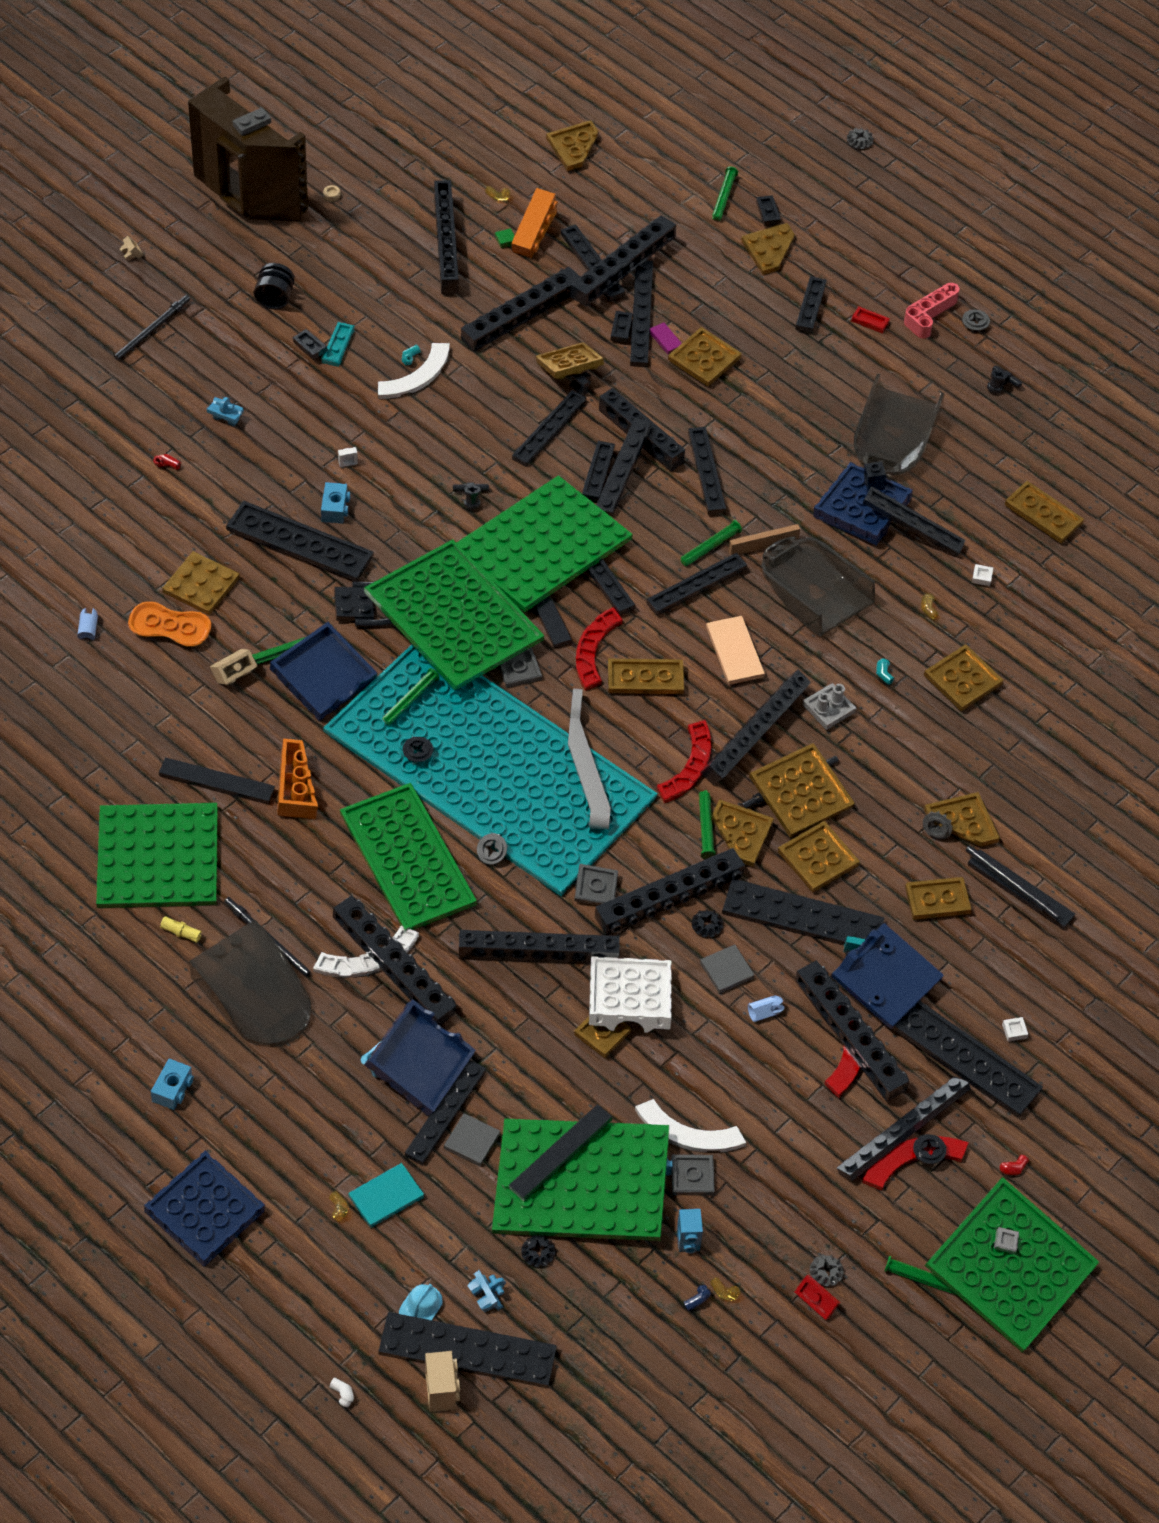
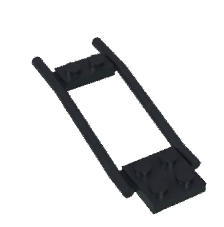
M352 581V587H334L336 621H355V627L394 625L390 619L374 620L373 601L364 592V587L373 582Z

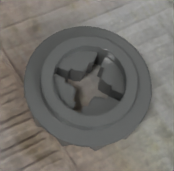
M862 127L861 129L854 128V130L849 131L847 142L854 148H867L873 143L872 133H869L868 129L863 130Z
M969 310L962 317V324L965 325L966 329L970 328L971 332L973 330H977V332L985 331L989 327V316L981 310Z
M931 811L923 819V828L931 837L945 839L952 832V820L947 819L946 814L942 815L939 811L936 813ZM937 822L938 824L941 823L942 826L940 827L939 825H934V824Z
M494 833L487 834L478 842L477 854L484 863L495 865L503 861L504 856L507 855L508 846L502 836ZM495 844V848H497L499 852L496 851L490 855L491 851H489L486 847H493V845Z
M822 1254L820 1257H815L811 1263L810 1275L821 1286H833L841 1281L844 1266L841 1265L840 1259L837 1260L833 1255L825 1256ZM824 1264H826L828 1268L831 1269L829 1276L828 1273H826V1271L823 1270Z

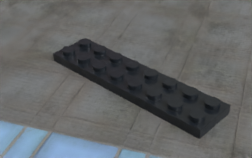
M244 500L226 525L227 531L355 582L358 581L374 556V552Z
M737 879L731 880L722 910L723 915L843 946L847 936L866 939L873 929H878L884 923L885 917Z
M921 1001L892 1028L1018 1118L1043 1089L1042 1085Z
M388 1312L378 1355L425 1364V1353L452 1351V1359H457L458 1371L548 1388L557 1345Z

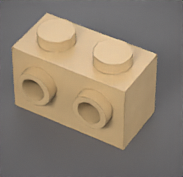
M240 649L213 664L210 668L217 683L229 685L235 682L236 678L251 673V670L256 668L257 664L250 650Z

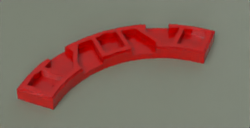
M614 607L598 615L586 627L578 642L576 670L585 691L602 684L594 659L597 647L605 635L623 623L622 618Z
M706 720L688 725L687 729L691 737L692 751L684 769L679 774L657 785V791L663 803L682 796L701 779L702 774L700 772L709 763L711 753V735Z
M844 1045L838 1067L825 1080V1085L838 1098L852 1085L860 1069V1066Z
M938 1136L946 1145V1155L944 1158L961 1163L969 1142ZM917 1138L902 1142L868 1169L862 1183L882 1191L885 1183L898 1168L904 1164L917 1161L916 1155L913 1153L914 1142ZM928 1144L925 1151H928L930 1156H932L934 1150H931Z

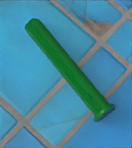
M732 166L727 167L725 170L726 176L712 214L713 220H721L734 179L739 173Z
M736 520L731 521L730 525L680 558V562L684 566H688L734 534L741 533V525Z
M305 637L253 654L252 656L257 665L276 659Z
M429 668L427 674L382 717L383 722L386 725L392 724L434 681L440 679L439 674L434 669Z
M707 790L699 792L702 852L700 855L704 860L716 855L713 845L710 793Z
M889 1256L884 1272L890 1271L957 1295L933 1273L891 1259V1256Z

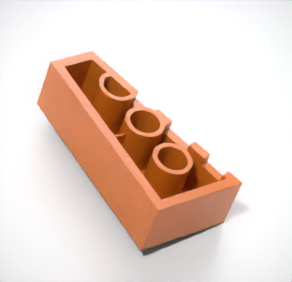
M536 188L511 243L513 253L532 258L533 254L537 252L541 240L557 213L558 201H556L555 193Z
M283 738L277 816L316 819L318 804L315 799V791L307 765L303 740Z

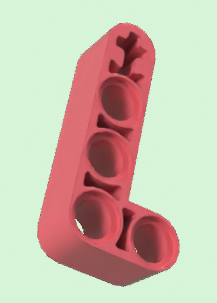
M947 283L908 306L904 318L905 326L919 338H928L931 335L932 318L957 303L959 286L955 283Z

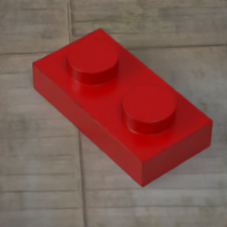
M806 1275L794 1291L825 1320L831 1317L841 1303L810 1275Z

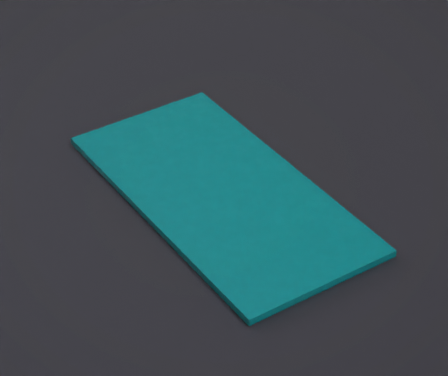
M411 644L325 725L323 732L401 786L411 783L421 800L479 840L491 833L502 836L508 846L507 855L504 857L562 896L577 881L579 864L591 866L658 797V793L590 748L610 805L609 830L589 828L591 811L568 747L569 733L484 676H480L461 688L454 690L439 674L440 679L438 681H434L392 724L386 725L382 717L427 674L429 668L434 669L439 674L415 646ZM412 737L428 739L433 745L431 759H427L425 763L418 762L416 764L414 761L409 762L403 754L404 743ZM421 749L415 750V753L421 752ZM494 844L493 847H491V848H492L493 850L499 852V850H497V848H495V844Z

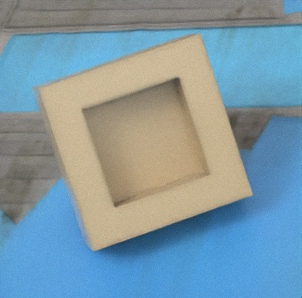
M129 236L123 239L124 245L120 250L125 254L124 257L128 261L135 257L139 259L144 255L138 244Z

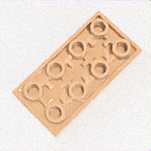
M742 616L706 623L707 631L728 685L764 678L765 673Z

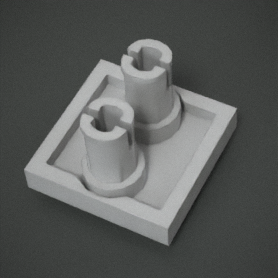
M831 683L803 700V706L826 730L856 712V707L844 696L845 687L842 684H836L835 686Z

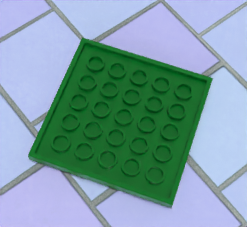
M217 803L100 805L97 908L217 905Z
M1002 1177L924 1266L1016 1348L1023 1352L1096 1267L1099 1261ZM998 1227L1019 1232L1015 1254L994 1249Z

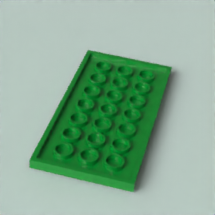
M411 783L340 809V815L399 924L403 927L404 933L408 929H417L477 905L476 898Z

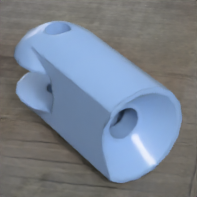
M86 608L81 611L77 634L79 639H95L98 613L94 608L92 614L87 613Z
M771 996L749 1003L748 1012L753 1022L781 1013L784 1010V1006L780 1005L783 999L779 996Z

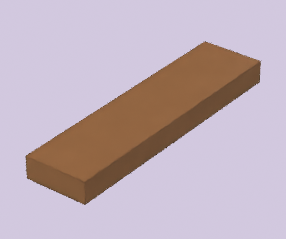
M796 524L730 540L729 554L730 556L735 553L740 555L798 541L800 527Z

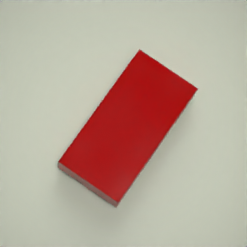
M859 306L851 318V322L882 334L890 321L888 317Z

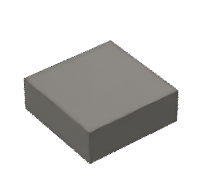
M998 1227L994 1249L1015 1254L1019 1232Z

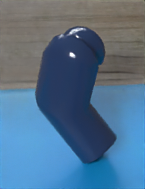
M706 1285L699 1286L697 1288L698 1294L684 1301L688 1311L700 1306L710 1298L711 1290Z

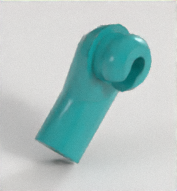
M414 345L402 352L401 360L403 364L410 365L413 362V356L420 353L418 345Z
M880 659L877 662L876 674L890 685L895 679L888 673L890 662L887 659Z

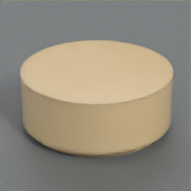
M334 185L327 186L323 190V196L327 201H337L340 198V189Z

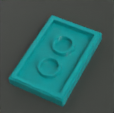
M400 1163L349 1192L348 1197L369 1227L372 1228L424 1198V1193L404 1165Z

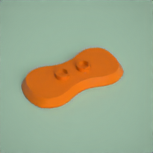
M142 602L132 610L128 620L130 630L139 636L166 637L186 647L200 645L208 637L211 629L209 617L201 612L173 611L156 602Z

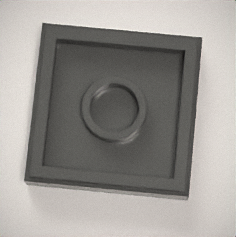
M532 647L498 666L506 688L542 680V674Z
M579 864L574 901L601 905L615 899L618 871Z
M736 945L700 959L701 966L719 994L754 979V973Z
M463 1114L446 1141L444 1149L481 1167L498 1139L500 1130Z
M671 1155L673 1165L672 1195L714 1196L713 1155Z

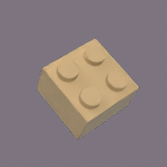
M452 1351L425 1353L429 1412L456 1410V1401H460L457 1359H452Z

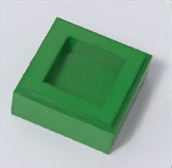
M511 228L495 232V238L500 248L511 246L515 236Z

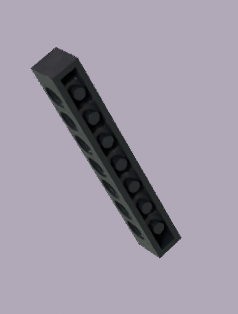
M451 180L434 181V201L441 294H458L459 279Z
M660 215L645 228H642L636 235L630 237L627 242L620 245L614 252L608 254L606 258L597 263L592 269L585 272L579 279L573 281L570 286L571 298L587 307L676 237V224Z
M571 267L560 270L557 274L546 278L543 282L532 286L527 291L520 293L485 315L479 316L471 323L465 324L461 328V340L473 352L479 350L571 297L570 286L580 276Z
M799 669L792 673L700 773L713 786L722 780L811 683L810 680Z
M731 848L596 906L595 919L605 935L617 933L626 926H633L640 920L653 917L656 913L670 910L679 903H686L693 897L702 896L709 890L720 888L731 880H739L744 874L745 865L734 848Z
M351 895L333 908V919L410 1001L413 999L424 1009L434 1012V1020L439 1026L455 1015L456 1003L454 999L443 992L440 984L434 982L424 968L421 969L418 966L415 958L403 950L402 944L390 936L388 929L378 923L374 914L368 913L359 899L356 900ZM358 917L360 920H354L353 918ZM366 931H372L373 933L368 934ZM379 945H385L386 947L381 948ZM396 958V959H398V960H400V961L395 962V961H392L391 959ZM410 972V973H412L413 975L408 976V975H405L404 973ZM423 986V987H425L426 989L421 990V989H419V988H417V987ZM436 1000L439 1003L434 1004L431 1001Z
M460 930L459 959L591 965V957L619 959L620 936Z
M816 960L797 970L795 982L885 1101L888 1102L906 1092L909 1084L907 1074L900 1070L895 1058L887 1053L884 1044L874 1036L872 1028L865 1024L859 1011H855L849 998L840 991L837 982L832 981L826 968L821 966Z

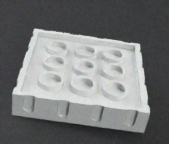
M591 957L589 1025L606 1026L611 1031H614L619 1023L634 1021L643 1026L644 1032H649L654 1028L670 1029L671 960Z

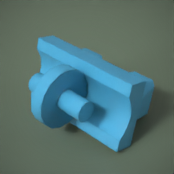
M215 397L212 404L207 408V413L212 414L214 419H225L232 426L237 424L244 412L243 407L230 403V398L224 397L223 400Z
M478 1270L474 1273L476 1278L468 1284L474 1296L483 1290L486 1294L477 1301L478 1305L484 1312L494 1307L497 1310L501 1309L503 1306L495 1292L497 1291L499 1296L504 1294L502 1289L506 1284L504 1278H496L495 1275H491L489 1277L491 1283H489L486 1276L482 1275L481 1271Z

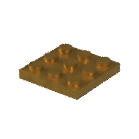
M701 327L668 355V361L706 386H710L741 358L742 353Z
M584 342L536 356V362L555 379H563L566 375L580 374L584 370H593L604 365L603 357Z
M193 551L163 586L162 592L210 615L240 579V574Z
M966 644L924 671V676L961 712L1003 685L1004 681Z
M825 821L778 847V853L812 892L817 891L860 864L858 858Z

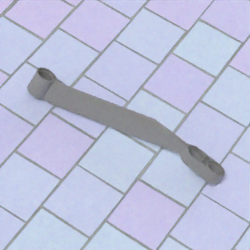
M573 688L568 747L591 811L589 828L609 830L610 805L580 722L583 689Z

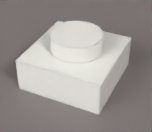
M356 447L338 450L340 467L358 464Z
M975 564L972 583L990 586L993 567Z
M1023 1017L1003 1020L1002 1026L1007 1041L1026 1039L1028 1037Z

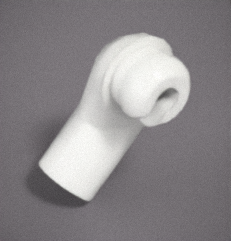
M334 1377L329 1387L340 1393L341 1399L339 1403L344 1407H349L354 1400L352 1388L350 1385Z

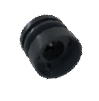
M268 263L262 266L253 291L256 302L265 308L273 310L286 307L295 283V275L292 270L279 263Z

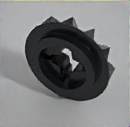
M412 737L404 743L403 754L409 762L414 761L416 764L418 762L425 763L427 759H431L433 745L428 739ZM421 749V752L415 753V750Z
M706 908L704 911L699 910L696 915H693L691 924L696 934L709 938L721 932L723 921L721 915H718L715 910L708 911ZM711 919V924L709 923L704 927V921Z
M925 1134L918 1137L914 1142L913 1153H915L916 1159L921 1160L923 1164L928 1163L933 1166L935 1163H940L945 1157L946 1145L938 1136ZM928 1144L930 1149L934 1150L932 1156H930L928 1151H925Z
M535 1235L534 1237L527 1238L524 1244H522L521 1254L529 1265L543 1267L554 1259L555 1247L552 1240L547 1239L545 1235L543 1237ZM536 1245L540 1246V1249H544L541 1251L540 1257L537 1251H533Z

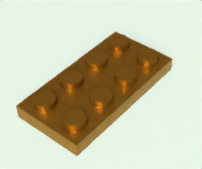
M1026 481L1005 500V506L1061 544L1084 522V518L1029 481Z
M608 658V693L684 694L683 660Z

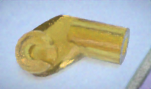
M488 186L485 190V193L494 200H507L511 193L507 188H503L502 192H498L491 186Z
M927 593L922 597L921 609L931 619H935L939 614L932 607L935 597Z
M334 1191L329 1196V1199L336 1205L332 1216L335 1220L341 1221L343 1217L347 1216L349 1206L346 1200L337 1191Z
M719 1277L710 1281L711 1286L720 1299L729 1301L738 1299L740 1289L737 1286L726 1288Z

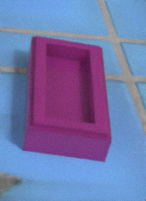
M665 323L649 329L651 336L667 355L682 344Z

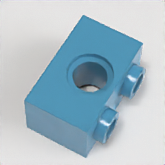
M325 482L321 506V522L343 524L344 516H348L346 502H350V492H347V484Z
M168 1059L151 1090L152 1102L175 1110L177 1104H181L184 1099V1091L193 1082L194 1076L192 1075L191 1066Z
M701 1209L679 1210L677 1223L679 1252L694 1253L700 1251L703 1233Z

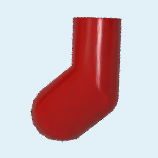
M168 454L157 455L153 459L157 467L171 466L177 470L181 466L179 460Z
M1020 1155L1016 1162H1003L999 1167L1000 1172L1006 1175H1019L1029 1159L1025 1155Z

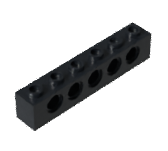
M614 388L599 396V411L624 433L628 434L634 418L651 422L652 427L643 445V449L665 468L672 472L684 464L685 449Z

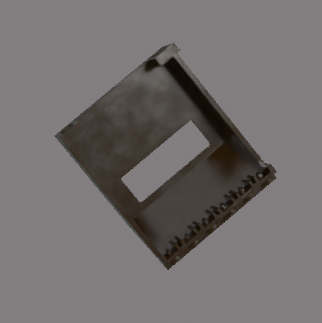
M225 76L189 99L188 109L194 177L201 180L205 186L219 195L225 203L249 219L301 222V214L308 210L305 135L300 132L287 140L266 125L241 136L233 127L232 121L250 112L227 96L230 93V80ZM233 155L238 159L239 173L229 165V158Z

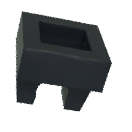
M587 371L582 374H572L571 388L585 396L591 383L588 380L591 378V374Z

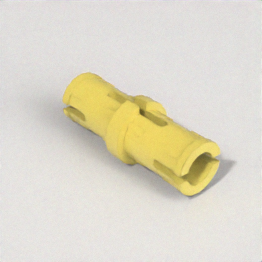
M166 916L163 918L160 926L161 929L168 930L179 938L184 937L195 943L200 940L202 933L200 930L187 926L185 922L180 923Z

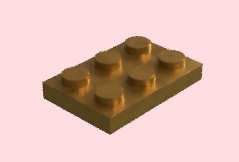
M963 877L907 882L905 884L913 920L971 914V906Z

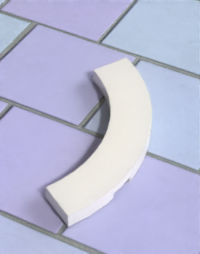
M432 343L431 352L425 363L410 375L392 381L378 382V399L401 397V394L416 392L432 382L440 374L441 369L447 362L450 343Z
M400 926L393 939L399 941L403 946V950L407 953L418 939L419 932L408 929L404 933L403 927ZM321 952L313 967V972L343 978L365 976L381 970L367 954H362L360 957L347 958ZM396 958L391 959L392 961H395V962L398 961V959H396Z
M654 1099L635 1106V1111L645 1124L669 1125V1142L681 1148L698 1152H726L746 1146V1141L737 1126L717 1131L698 1130L682 1125L670 1118L661 1110Z

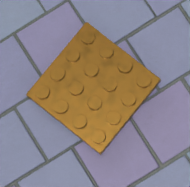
M814 743L761 767L749 775L789 837L852 808L855 804Z

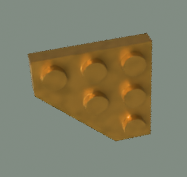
M590 120L547 133L546 139L565 169L569 171L583 166L598 137V130Z
M785 223L743 235L741 241L761 274L766 275L779 270L781 262L794 240L795 234L789 224Z
M979 792L924 806L926 815L931 811L934 813L939 811L942 815L946 814V818L952 820L951 825L953 829L951 834L980 847L999 842V835ZM936 822V823L934 824V825H939L940 827L942 826L941 823L938 824V823Z
M719 799L712 815L715 825L728 849L734 848L744 864L754 867L774 818Z

